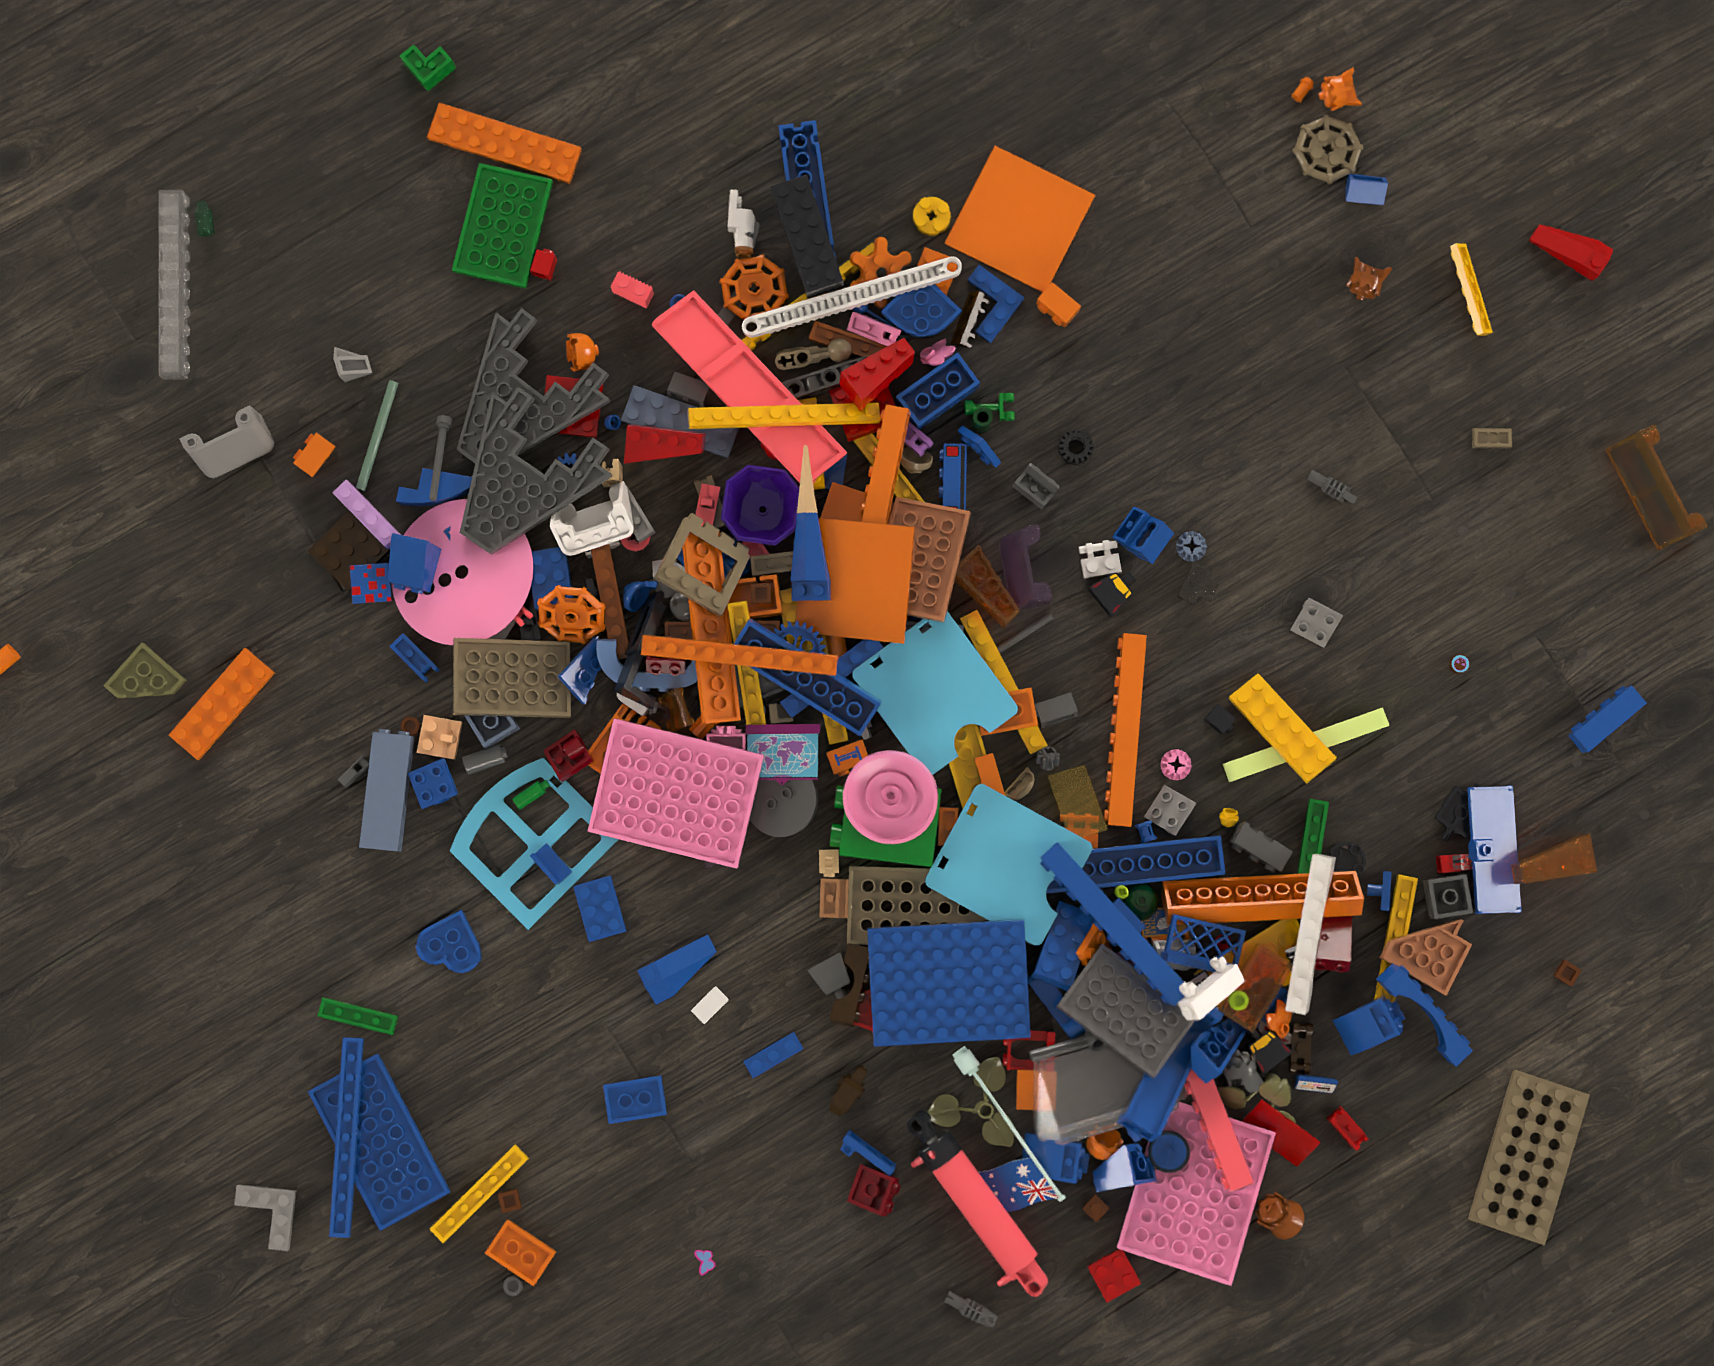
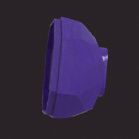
M747 465L726 481L721 520L737 541L776 546L796 529L800 487L787 470ZM761 507L767 509L765 513L759 512Z

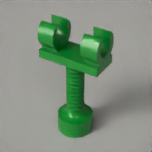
M999 393L997 404H974L973 400H965L964 413L965 415H973L976 409L986 407L990 411H999V421H1013L1015 419V412H1003V402H1013L1014 393Z

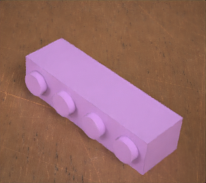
M345 480L332 493L390 550L392 533L401 534L348 480Z

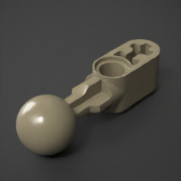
M837 338L831 341L828 347L819 348L818 346L784 349L776 353L775 364L779 369L787 370L819 363L822 359L826 358L842 363L849 359L852 348L847 340ZM801 352L808 355L804 361L797 359V355ZM791 354H793L794 356V363H792V359H790ZM781 356H785L787 359L785 364H782V361H778L781 360Z

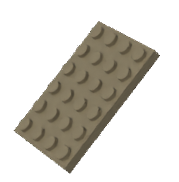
M454 638L453 715L570 718L571 691L557 677L570 663V642Z

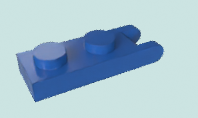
M404 633L389 646L425 683L429 680L424 674L431 667L436 672L440 670Z

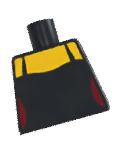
M1130 572L1122 578L1117 573H1113L1091 585L1088 591L1111 618L1133 594L1129 586L1136 582V579Z
M1253 1025L1246 1030V1033L1252 1040L1245 1046L1250 1055H1255L1256 1068L1260 1074L1264 1075L1293 1053L1269 1029L1261 1033L1256 1025Z

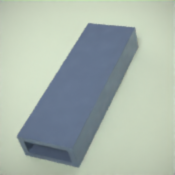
M379 729V733L373 732L359 848L401 852L410 783L408 773L411 772L415 737L409 736L410 732L398 731V734H390L391 730Z

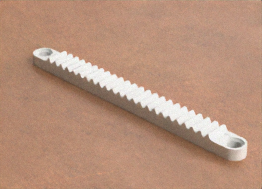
M948 257L748 317L742 323V330L747 337L754 338L768 333L771 334L774 331L778 332L788 327H794L795 325H801L804 322L808 323L811 320L815 321L818 318L845 312L848 309L852 310L861 305L888 299L891 296L895 297L898 294L902 295L905 292H911L912 290H918L928 285L932 286L935 283L938 284L941 281L955 278L961 273L962 264L957 257ZM955 263L958 268L956 271L951 272L947 269V265ZM752 322L755 323L757 329L754 332H749L746 329L747 325Z

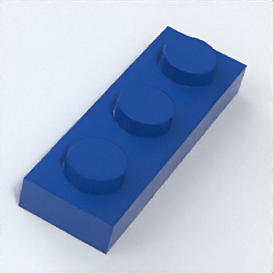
M792 1032L743 1062L752 1078H755L804 1048L796 1034Z

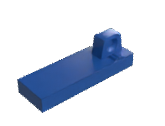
M848 1130L842 1140L844 1143L840 1150L848 1156L857 1151L890 1176L895 1170L896 1164L851 1130Z

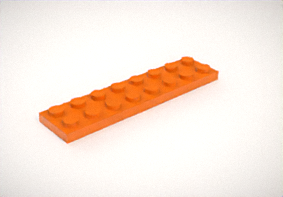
M442 103L438 104L427 135L428 140L568 184L571 183L582 151L579 146Z

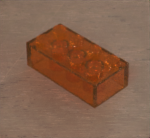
M1256 944L1240 970L1245 981L1234 990L1242 991L1247 995V1007L1241 1011L1232 1009L1228 1004L1227 996L1219 1003L1217 1008L1226 1017L1246 1030L1253 1032L1293 969V965L1263 945Z

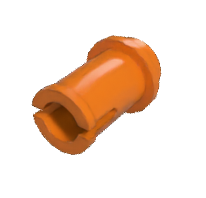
M1308 77L1301 79L1300 85L1291 95L1292 98L1297 102H1301L1308 91L1313 89V80Z

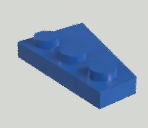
M598 636L593 637L557 676L581 704L586 703L587 695L595 684V677L598 671L601 670L597 657V639H600Z

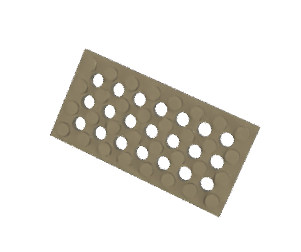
M849 866L847 944L868 945V933L862 928V922L866 919L872 922V928H880L884 920H889L892 927L900 926L903 921H909L911 926L920 925L923 921L933 925L941 924L942 922L950 924L985 922L989 920L971 910L966 915L959 912L960 904L933 889L930 893L924 894L921 891V885L925 883L930 869ZM868 880L874 884V888L870 892H866L863 889V883ZM886 881H890L893 884V889L889 893L884 892L882 889V885ZM904 882L912 884V891L910 893L902 891L901 886ZM865 900H870L873 903L871 911H865L862 908ZM886 900L892 903V910L889 912L883 911L881 907L882 903ZM904 901H908L912 905V909L908 913L901 910V904ZM923 902L930 903L931 910L929 913H923L920 910V905ZM944 902L948 903L951 907L950 912L947 914H943L939 910L940 905Z
M1513 1069L1470 1209L1469 1220L1545 1245L1589 1100V1094ZM1525 1089H1530L1532 1092V1096L1528 1100L1523 1098V1091ZM1545 1095H1548L1551 1100L1547 1106L1541 1103V1099ZM1564 1101L1569 1104V1109L1566 1112L1560 1110V1104ZM1523 1107L1526 1110V1116L1520 1119L1517 1116V1111ZM1538 1114H1543L1545 1117V1121L1541 1125L1536 1123V1116ZM1558 1120L1563 1122V1129L1560 1131H1556L1554 1128V1124ZM1515 1126H1518L1521 1130L1518 1137H1513L1511 1134V1130ZM1536 1132L1539 1135V1141L1533 1144L1530 1141V1136ZM1551 1139H1556L1558 1142V1146L1554 1150L1549 1148V1141ZM1509 1145H1513L1515 1148V1152L1511 1156H1508L1505 1151ZM1528 1151H1531L1534 1156L1531 1162H1526L1524 1159V1155ZM1545 1158L1552 1160L1550 1168H1544L1543 1161ZM1503 1164L1509 1166V1172L1505 1175H1502L1500 1172V1167ZM1522 1170H1526L1528 1173L1525 1181H1521L1518 1177ZM1544 1176L1547 1181L1546 1185L1539 1187L1537 1180L1539 1177ZM1497 1183H1502L1503 1191L1497 1194L1494 1191V1186ZM1516 1189L1522 1191V1197L1518 1200L1513 1198V1192ZM1535 1195H1539L1541 1198L1538 1206H1533L1531 1202ZM1495 1201L1498 1204V1209L1495 1212H1490L1488 1206L1491 1202ZM1510 1208H1515L1516 1216L1512 1219L1508 1218L1507 1211ZM1529 1214L1535 1216V1222L1532 1225L1526 1223V1217Z

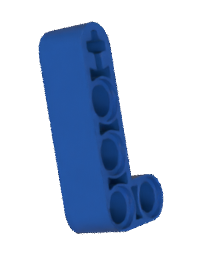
M1032 974L1027 977L1029 986L1069 1038L1072 1040L1083 1034L1086 1029L1057 1008V1005L1063 998L1059 990L1053 985L1031 978Z

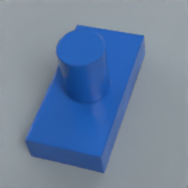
M1383 871V885L1368 884L1367 888L1368 896L1382 897V911H1389L1392 872Z

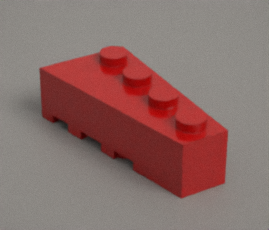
M902 338L841 371L839 384L861 412L883 389L885 390L894 379H897L912 365L915 351L905 338Z
M635 424L627 425L624 464L701 454L705 451L706 433Z

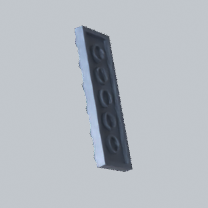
M635 385L632 388L621 418V422L629 425L635 424L706 433L705 451L727 459L730 456L739 428L689 429L688 408L698 407Z

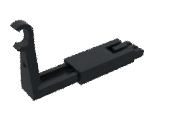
M660 590L650 594L646 604L643 606L626 649L625 655H627L614 691L649 708L650 715L656 713L658 709L664 714L662 721L666 722L671 717L669 708L655 701L637 687H632L642 658L647 656L641 655L643 635L655 636L666 608L662 604L664 592Z

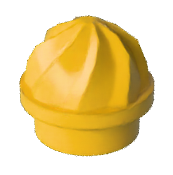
M1224 808L1219 815L1221 824L1225 827L1235 826L1239 820L1237 816L1238 811Z

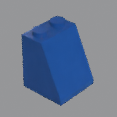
M392 533L388 582L392 583L395 589L405 591V588H409L411 592L422 594L423 592L430 593L442 549L427 540Z

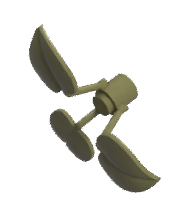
M999 1057L988 1058L977 1066L979 1070L976 1073L988 1090L997 1091L1003 1087L1006 1074ZM973 1075L974 1084L978 1087H981V1085L978 1083V1081ZM984 1090V1101H979L974 1109L958 1107V1100L954 1096L943 1094L933 1101L927 1111L933 1123L944 1127L954 1126L960 1121L959 1111L977 1113L981 1118L989 1119L982 1126V1135L988 1143L1012 1147L1013 1131L999 1112L993 1115L994 1109L988 1103L989 1099Z
M1272 1073L1267 1074L1264 1082L1259 1086L1260 1094L1268 1099V1101H1271L1273 1108L1274 1105L1287 1106L1291 1100V1092L1287 1080H1281ZM1230 1086L1217 1087L1222 1103L1233 1109L1244 1108L1246 1106L1245 1101H1249L1258 1092L1256 1091L1245 1097V1092L1239 1088ZM1278 1110L1282 1115H1284L1286 1118H1288L1296 1124L1294 1118L1289 1113Z

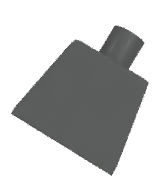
M840 952L808 969L809 974L826 995L834 992L837 999L848 995L844 986L850 983V979Z

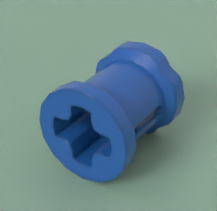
M1151 820L1135 825L1142 839L1140 841L1141 844L1157 839L1151 827Z

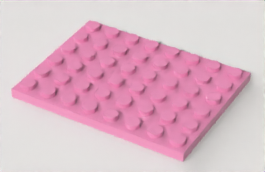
M615 718L611 728L588 832L738 868L764 755Z
M1176 1101L1163 1131L1177 1132L1186 1139L1190 1148L1189 1160L1181 1170L1174 1173H1165L1154 1167L1156 1182L1135 1185L1117 1248L1231 1286L1276 1132L1229 1118L1254 1182L1252 1185L1229 1193L1228 1189H1224L1221 1178L1223 1175L1221 1170H1217L1213 1159L1216 1157L1214 1152L1210 1151L1207 1146V1134L1202 1132L1199 1121L1201 1119L1199 1113L1194 1112L1192 1105ZM1148 1141L1147 1147L1144 1153L1145 1157H1148V1147L1150 1141Z

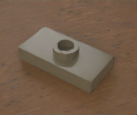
M1473 428L1472 448L1510 449L1512 448V429Z

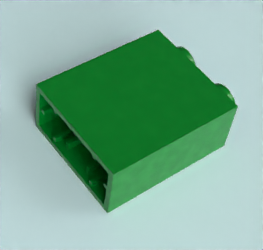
M837 785L834 808L844 809V786ZM937 789L938 803L932 822L916 838L898 844H884L873 841L854 828L844 810L843 825L832 823L829 847L840 848L839 856L932 867L941 789Z

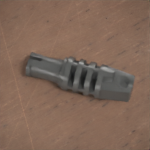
M1311 470L1307 477V480L1321 487L1320 490L1342 503L1346 499L1354 504L1357 499L1355 495L1349 493L1350 487L1331 476L1325 477Z
M949 1291L947 1298H945L944 1303L960 1310L961 1315L976 1323L993 1328L998 1316L969 1298L963 1299Z

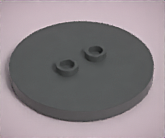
M759 780L749 820L758 830L774 837H787L801 832L811 823L817 811L818 790L815 781L788 780L785 784L781 785L776 780Z

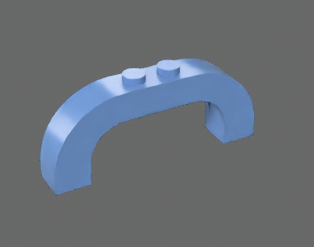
M597 639L599 664L605 674L617 683L623 668L617 657V639ZM691 660L685 668V674H679L678 676L665 673L652 675L651 673H646V670H638L632 687L635 686L641 691H650V688H658L660 692H668L670 688L687 687L697 682L695 660Z

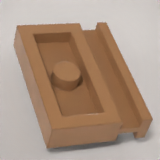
M821 878L819 917L848 918L849 879Z

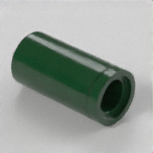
M980 407L974 412L971 426L976 433H986L990 428L993 416L988 408ZM978 419H984L986 422L982 423Z

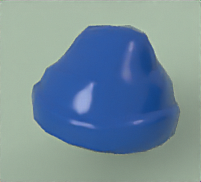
M634 581L627 584L623 591V601L626 610L630 612L638 611L645 604L649 591L656 589L658 583L655 581Z

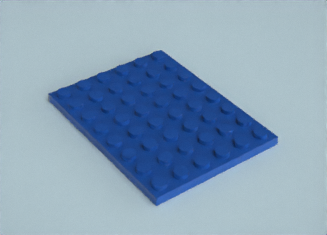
M1024 919L867 928L874 1046L1031 1038Z

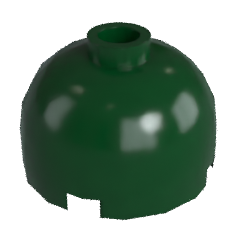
M1144 883L1128 886V896L1121 899V901L1140 921L1148 920L1154 916L1159 905L1158 895L1155 890Z

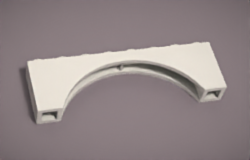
M1313 854L1285 1011L1304 1015L1309 1011L1319 936L1336 857Z

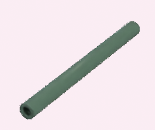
M389 380L356 485L358 490L365 491L399 384L395 381Z

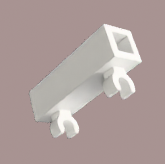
M1214 957L1210 960V964L1216 971L1200 985L1195 987L1193 982L1188 985L1184 982L1179 986L1180 991L1185 997L1178 1004L1186 1020H1200L1245 981L1236 964H1227L1224 957L1219 959Z

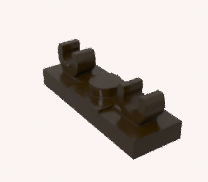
M980 291L969 292L951 340V345L955 347L963 346L965 348L972 347L967 340L968 338L974 339L976 337L970 332L977 322L978 313L985 312L980 307L981 303L988 304V300L983 298L984 293Z

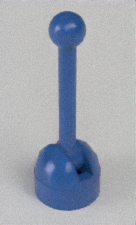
M868 304L852 309L860 314L867 312L882 323L895 327L891 322L889 323L869 310Z

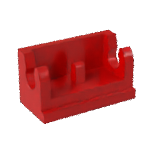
M1342 1106L1326 1118L1352 1149L1357 1151L1361 1147L1360 1144L1362 1142L1368 1141L1367 1135Z

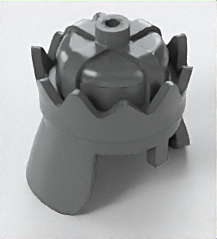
M1235 1050L1223 1070V1074L1227 1079V1086L1238 1087L1244 1085L1250 1093L1259 1091V1086L1263 1081L1256 1071L1255 1055L1249 1056L1248 1052Z

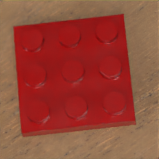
M547 375L544 395L554 382H557L570 392L580 379ZM604 383L598 389L601 393H603ZM601 408L556 434L597 438Z
M841 386L829 390L833 404L853 403ZM888 387L885 390L883 389L872 402H869L879 403L880 416L882 409L885 410L886 405L896 406ZM883 421L873 424L841 425L848 442L877 432L878 428H881Z

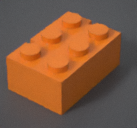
M777 574L760 576L759 578L762 583H758L756 577L739 579L728 603L747 601L750 619L783 615L779 577ZM751 584H771V604H752Z

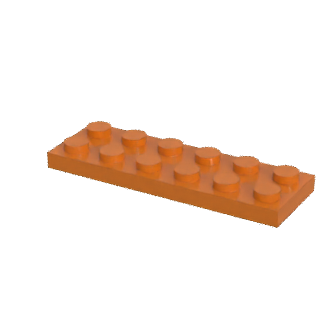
M244 648L172 730L169 736L195 759L200 760L275 672L247 648Z

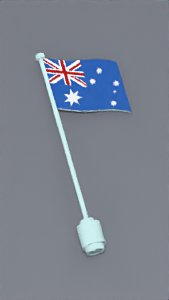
M965 1046L953 1054L954 1062L963 1075H974L1030 1156V1158L1011 1161L992 1170L978 1173L1007 1212L1022 1209L1039 1201L1058 1198L1059 1202L1066 1198L1064 1194L1061 1195L976 1073L979 1070L977 1066L980 1063L970 1049L967 1050Z

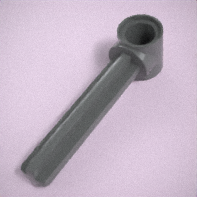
M1086 1029L1082 1037L1032 1050L1029 1052L1032 1061H1038L1084 1047H1088L1089 1050L1091 1049L1094 1052L1104 1050L1107 1044Z

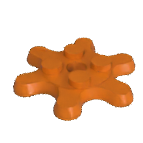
M884 237L876 238L874 241V251L871 255L865 256L858 251L850 255V262L860 269V277L851 282L850 287L879 278L877 270L880 267L886 270V276L901 272L902 268L911 262V254L907 251H902L898 255L893 256L887 250V240ZM888 300L875 301L874 305L882 309L886 307Z

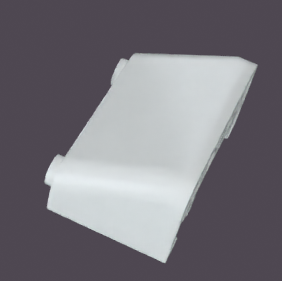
M624 481L610 487V501L577 512L574 506L569 504L551 516L550 528L564 554L569 556L576 555L632 535L634 524L628 490Z

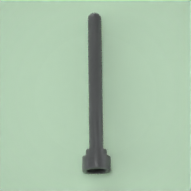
M446 415L438 416L436 421L439 434L429 495L431 501L437 499L446 433L452 426V418Z

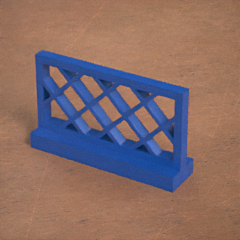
M1172 914L1164 952H1161L1160 956L1167 962L1215 972L1216 970L1210 964L1212 959H1209L1206 954L1207 950L1214 947L1218 954L1215 956L1217 959L1232 951L1234 955L1232 964L1238 966L1246 931ZM1177 919L1183 920L1186 928L1179 933L1175 928ZM1200 924L1204 932L1196 937L1192 928ZM1218 928L1222 936L1214 941L1210 932ZM1189 931L1193 940L1185 944L1181 935ZM1233 932L1239 933L1238 941L1232 945L1228 936ZM1207 935L1211 944L1203 948L1199 939ZM1178 938L1182 947L1176 951L1170 950L1172 941ZM1225 939L1229 947L1220 952L1216 944ZM1196 942L1200 951L1191 955L1188 947Z

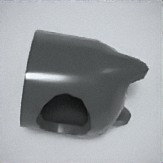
M679 592L675 593L670 600L672 614L681 622H691L688 598Z

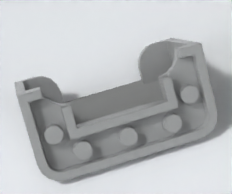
M250 405L237 412L235 420L238 428L213 440L203 443L200 436L196 434H188L179 438L184 449L206 476L216 478L272 451L274 441L262 415Z

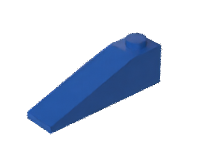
M706 935L637 970L657 1005L674 996L717 951L709 935Z
M1235 1015L1198 1035L1191 1046L1192 1070L1205 1084L1222 1073L1246 1034L1248 1028Z

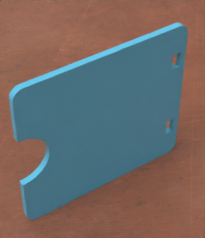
M948 611L944 623L927 619L921 620L905 632L904 644L891 642L853 671V679L858 686L882 701L877 711L908 754L921 761L932 775L958 757L954 746V739L960 728L965 725L975 724L991 733L1018 711L1017 704ZM928 622L931 628L922 634L919 628ZM880 657L883 663L874 669L870 664Z
M979 784L970 795L926 876L925 882L929 888L989 921L1024 919L1025 941L1033 945H1039L1043 942L1058 914L1049 906L1046 899L1047 888L1056 875L1051 870L1047 872L1040 864L1042 862L1040 857L1058 842L1082 869L1092 851V844L992 788ZM973 803L978 807L973 816H970L966 813ZM943 856L949 859L944 870L938 867Z

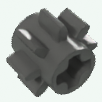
M1046 746L1042 751H1037L1036 764H1040L1039 766L1043 770H1052L1054 766H1059L1060 753H1056L1055 748Z

